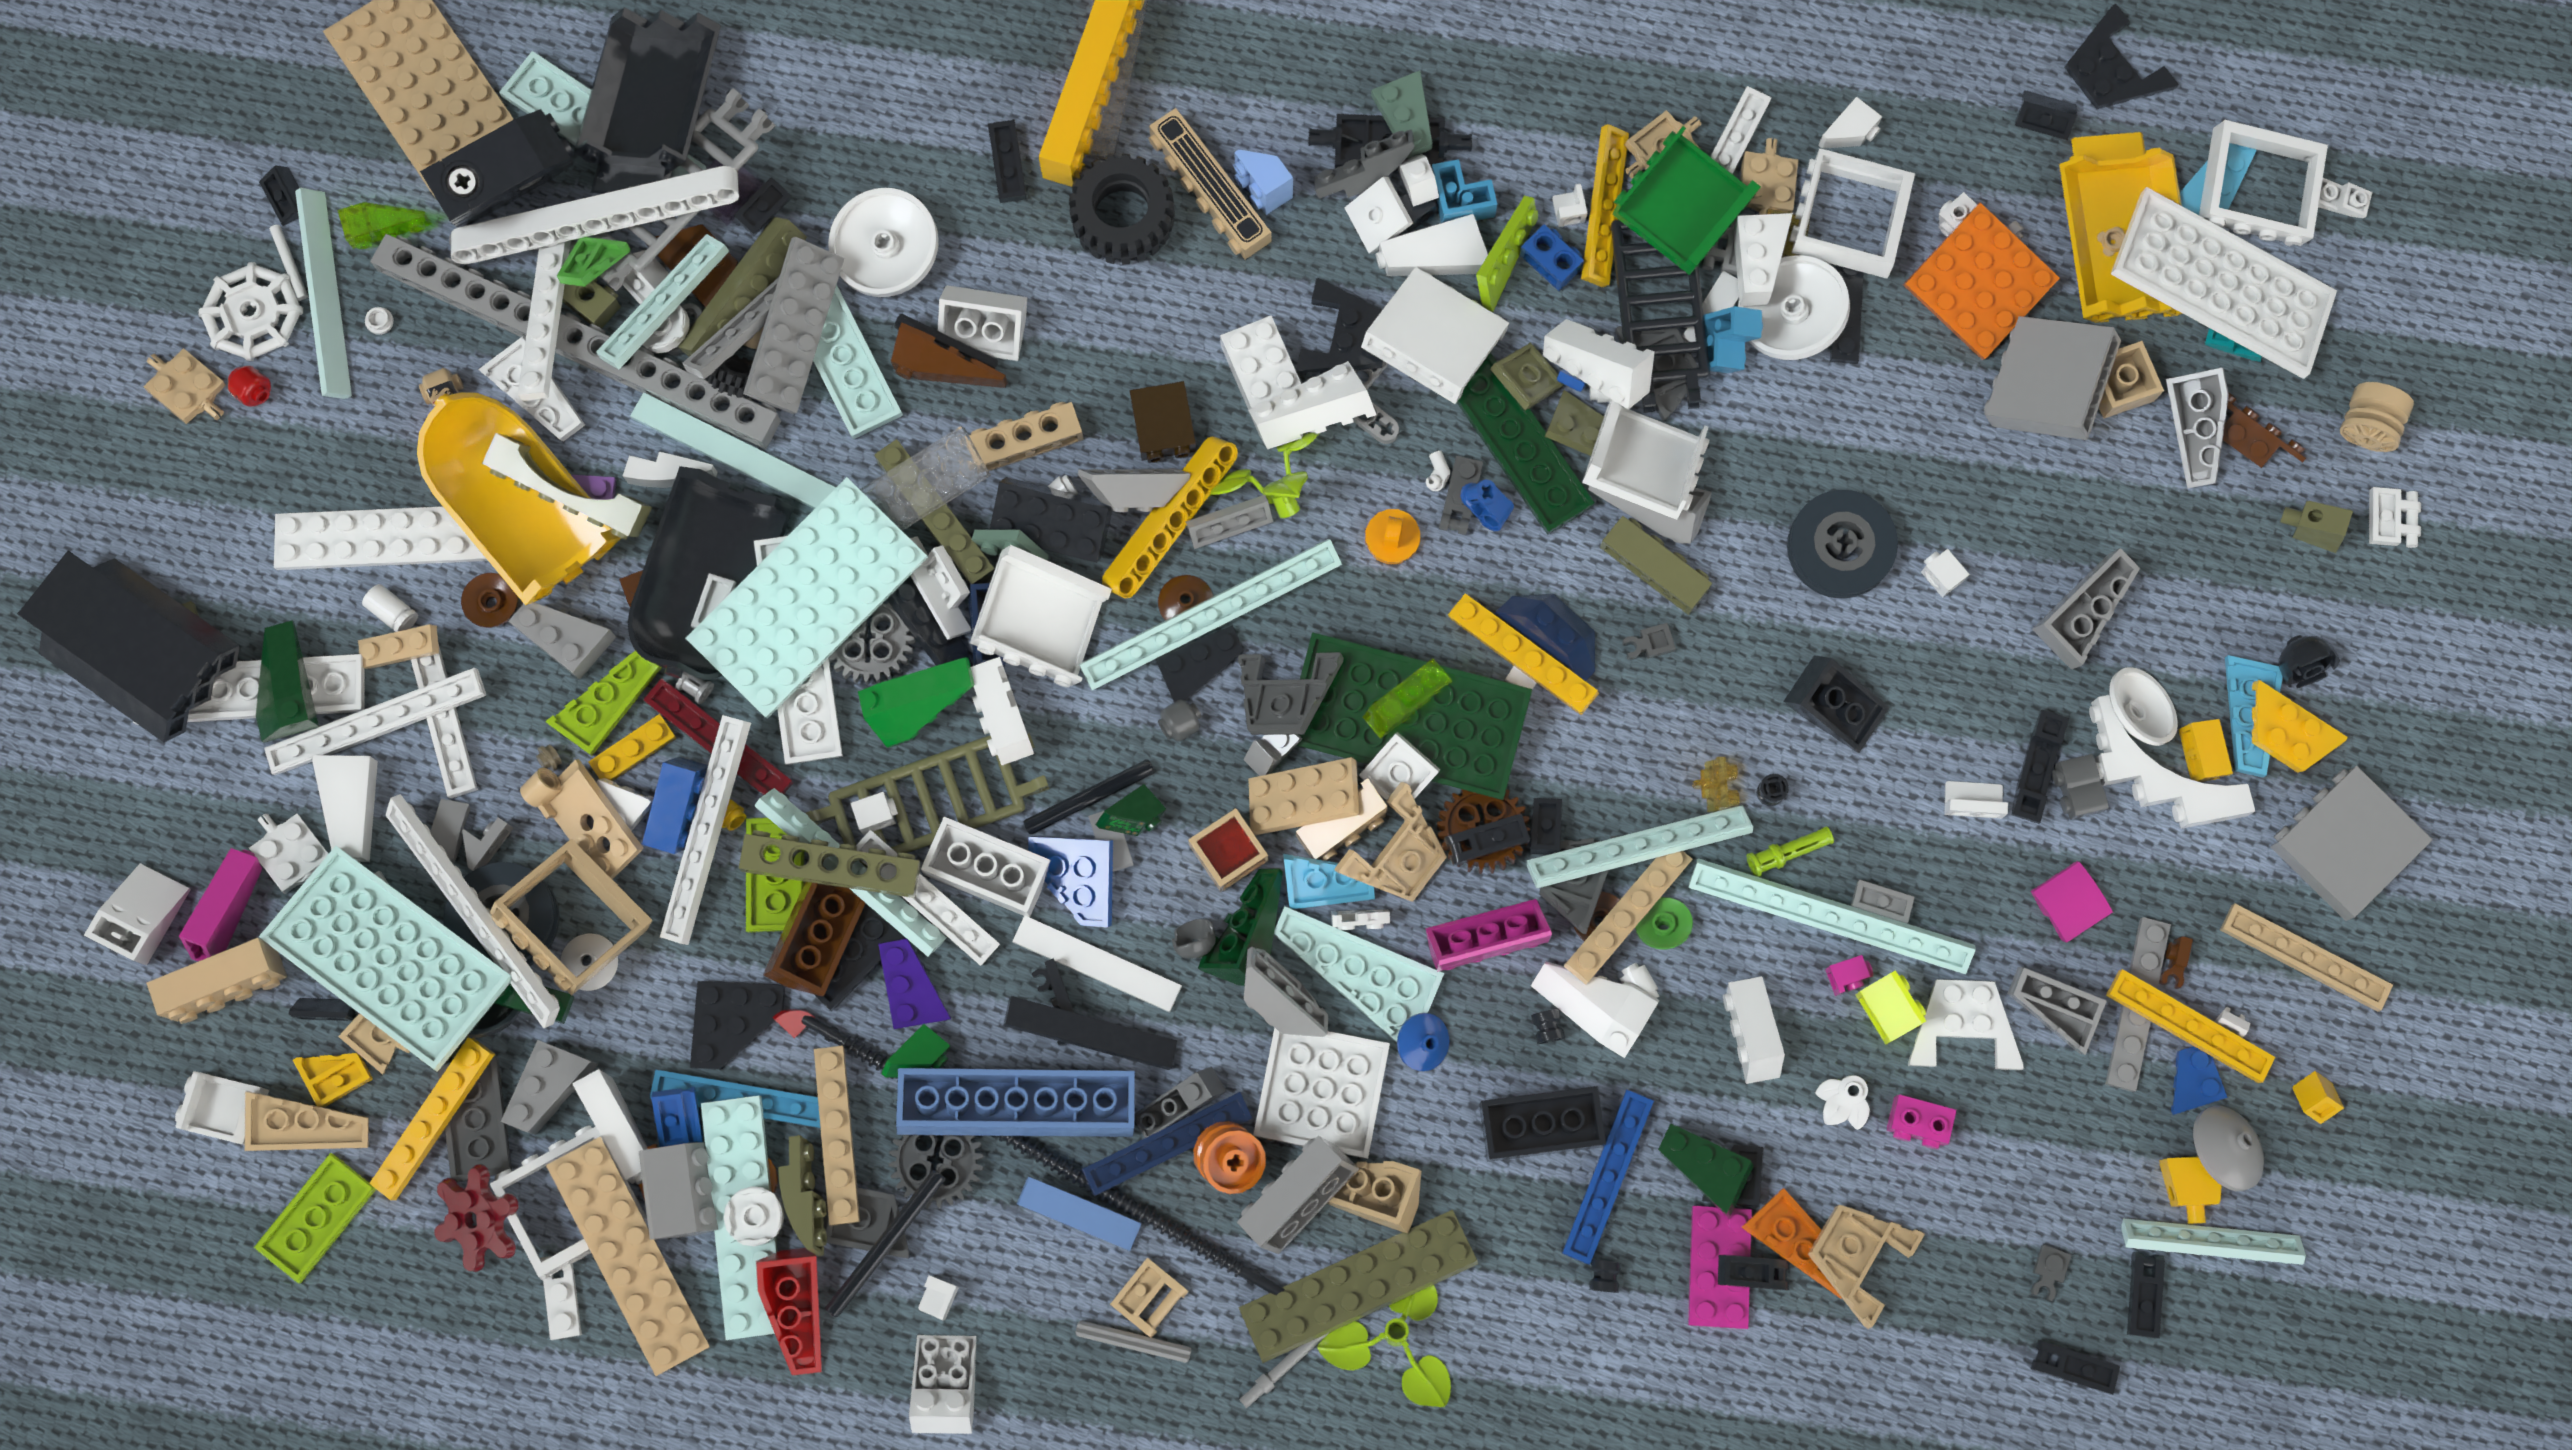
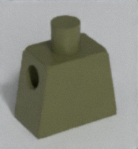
M2306 501L2302 511L2285 506L2280 523L2296 527L2293 538L2336 553L2346 535L2353 511Z

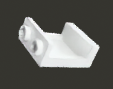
M194 1071L192 1076L186 1081L183 1105L179 1106L175 1115L176 1128L245 1145V1091L268 1095L269 1090Z

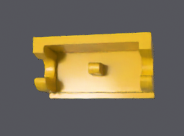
M2220 719L2193 722L2178 729L2191 780L2206 782L2233 774Z

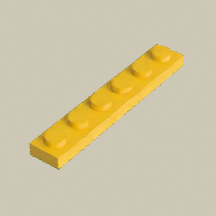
M1609 124L1602 126L1600 132L1581 277L1582 280L1600 287L1610 284L1614 253L1611 223L1613 220H1617L1612 213L1617 206L1614 201L1622 192L1627 153L1625 143L1629 137L1628 132Z
M1466 593L1448 614V617L1578 714L1582 715L1599 694L1597 689Z
M2123 969L2118 970L2106 994L2109 998L2257 1083H2263L2275 1059L2273 1055Z
M467 1038L369 1183L389 1200L398 1199L495 1054L475 1038Z

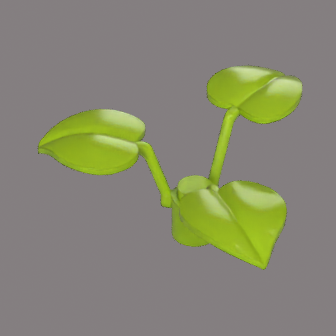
M1306 432L1303 433L1302 439L1276 447L1277 451L1283 452L1286 476L1282 479L1271 482L1263 487L1251 475L1250 469L1236 470L1225 474L1219 484L1212 489L1210 495L1229 493L1242 487L1246 482H1251L1266 496L1269 504L1274 503L1280 518H1287L1296 514L1300 510L1296 498H1299L1308 474L1305 471L1291 473L1289 455L1292 451L1301 450L1309 445L1320 433Z
M1434 1285L1389 1305L1393 1312L1403 1314L1400 1318L1390 1320L1385 1326V1332L1380 1333L1374 1339L1367 1341L1368 1332L1366 1328L1357 1321H1354L1330 1332L1317 1346L1319 1353L1326 1361L1337 1368L1348 1371L1359 1370L1366 1366L1371 1359L1368 1347L1375 1345L1383 1339L1391 1346H1402L1410 1364L1413 1366V1368L1406 1370L1402 1376V1390L1405 1396L1411 1402L1421 1406L1445 1407L1449 1401L1451 1383L1445 1365L1438 1358L1431 1355L1424 1356L1417 1364L1407 1343L1409 1328L1405 1322L1407 1316L1412 1320L1422 1321L1430 1317L1437 1307L1438 1296Z

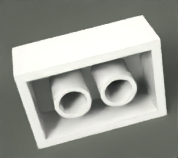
M1272 316L1220 335L1221 348L1248 410L1301 384Z

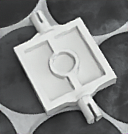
M266 813L263 817L269 824L262 817L258 819V822H260L267 833L249 849L255 854V857L258 858L280 890L286 894L297 885L304 884L329 853L298 814L283 824L276 825L269 814Z

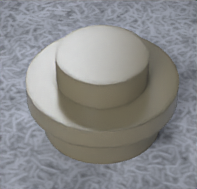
M550 744L546 747H538L539 754L536 755L539 764L542 768H549L552 772L556 771L557 766L562 764L556 750Z

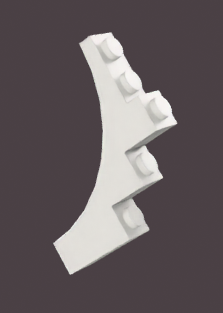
M2109 695L2097 697L2091 703L2092 706L2089 708L2090 718L2093 723L2097 724L2099 732L2096 735L2097 746L2099 750L2104 751V753L2095 758L2102 786L2134 780L2135 784L2132 785V793L2134 799L2140 802L2141 807L2174 801L2175 805L2172 807L2174 820L2180 823L2181 829L2246 817L2255 812L2248 784L2229 786L2205 784L2175 774L2151 759L2130 738L2113 711Z

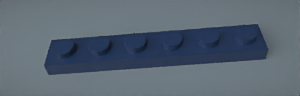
M1238 1092L1081 1170L1095 1196L1195 1147L1197 1138L1207 1127L1217 1122L1226 1121L1242 1124L1252 1119V1116L1241 1093Z

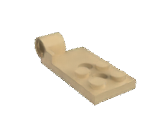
M579 759L574 760L559 777L547 768H539L521 786L520 793L523 799L531 806L538 807L546 819L554 818L568 839H572L611 879L615 878L644 849ZM588 815L592 816L594 820L592 829L587 824ZM604 837L610 842L609 851L605 850L603 846Z

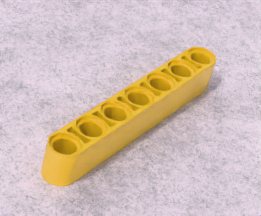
M1209 437L1203 442L1182 470L1190 473V479L1164 507H1154L1105 571L1102 577V585L1111 588V593L1123 598H1130L1138 591L1187 526L1186 521L1194 517L1210 496L1212 489L1219 484L1236 461L1238 451L1233 443L1217 437Z

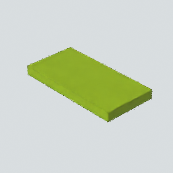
M746 818V834L752 835L753 831H763L770 833V838L782 839V835H787L769 818ZM776 847L768 849L765 859L770 862L776 861L780 857V849ZM799 852L795 856V865L804 866V852ZM746 873V932L783 931L804 886V881Z
M330 1153L254 1248L293 1280L301 1284L377 1189L334 1153Z

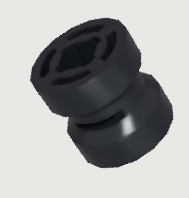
M1779 774L1767 775L1757 787L1756 795L1758 800L1766 806L1778 805L1788 794V782Z
M1559 1009L1531 1015L1533 1025L1539 1029L1535 1035L1537 1044L1548 1043V1040L1554 1042L1565 1039L1564 1029L1557 1026L1561 1019Z
M1592 1260L1591 1269L1594 1272V1278L1590 1280L1589 1290L1619 1293V1283L1616 1280L1617 1275L1621 1272V1263Z

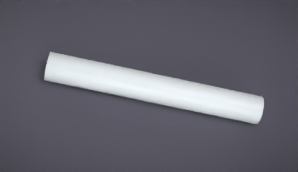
M273 225L270 227V232L286 272L290 276V282L297 300H304L308 298V294L281 226Z

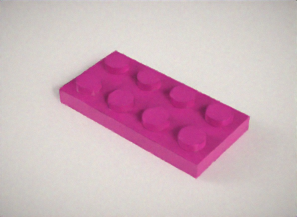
M1692 1206L1688 1325L1748 1329L1749 1288L1718 1285L1719 1255L1750 1257L1751 1234L1741 1227L1752 1217L1751 1209L1734 1208L1729 1219L1717 1207Z

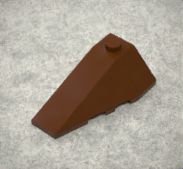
M901 323L891 358V363L898 376L907 380L913 377L925 381L1006 388L1008 382L1005 374L977 359L972 358L970 361H967L965 356L958 352V349L952 346L944 349L934 342L935 337Z

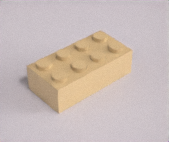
M256 938L149 981L147 986L157 1015L177 1022L180 1021L183 1024L197 1019V1014L203 1011L215 1012L225 1007L224 1003L230 1000L242 1001L253 996L252 991L257 989L269 990L280 985V980L287 978V974L279 952L262 939Z

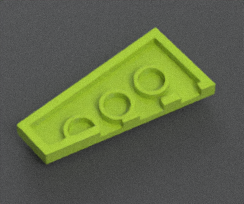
M1524 195L1476 274L1482 307L1492 313L1517 262L1521 246L1526 242L1532 227L1538 219L1535 200L1529 196Z
M634 651L612 668L608 675L599 682L593 683L585 693L576 700L570 701L556 716H551L545 722L593 756L662 667L645 660Z

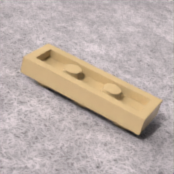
M431 624L358 640L359 654L363 657V668L365 669L439 654L437 626Z

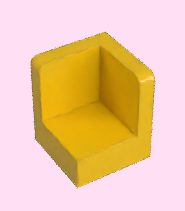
M2316 1071L2292 1087L2303 1112L2320 1124L2344 1109L2332 1082Z

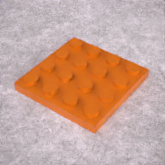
M1980 202L1910 276L1903 286L1975 354L1984 360L2013 330L2018 317H2025L2060 277Z

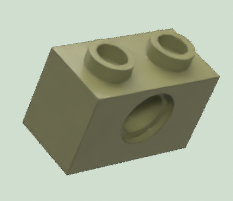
M597 278L585 287L565 284L562 302L590 325L594 324L603 328L621 308L616 300L618 295L607 285L604 288L596 283L598 281ZM595 293L591 300H583L587 294Z

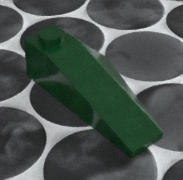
M293 620L266 627L264 630L256 705V720L263 743L319 727Z

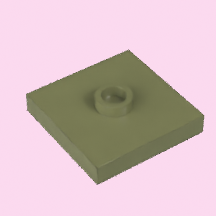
M1531 342L1494 363L1490 369L1524 410L1529 409L1564 386V384L1556 380L1558 373Z

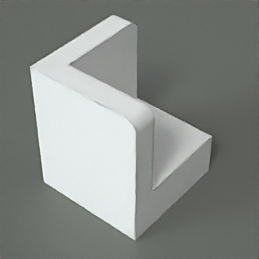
M1575 184L1574 191L1571 193L1553 196L1552 201L1558 227L1585 223L1587 209L1581 184Z
M929 1275L924 1285L927 1288L918 1308L920 1311L945 1321L959 1287Z

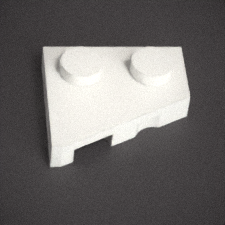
M606 778L599 779L596 782L631 831L652 806L654 799L652 796L645 797L637 794L634 789L626 786L621 787L616 782Z

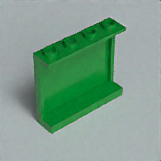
M1682 126L1677 134L1672 131L1664 140L1663 145L1665 148L1661 153L1656 150L1646 163L1649 165L1646 171L1639 170L1630 182L1633 185L1628 192L1623 189L1614 201L1617 206L1612 215L1688 275H1691L1737 219V216L1741 214L1754 198L1761 186L1753 180L1748 186L1685 138L1683 133L1686 127Z

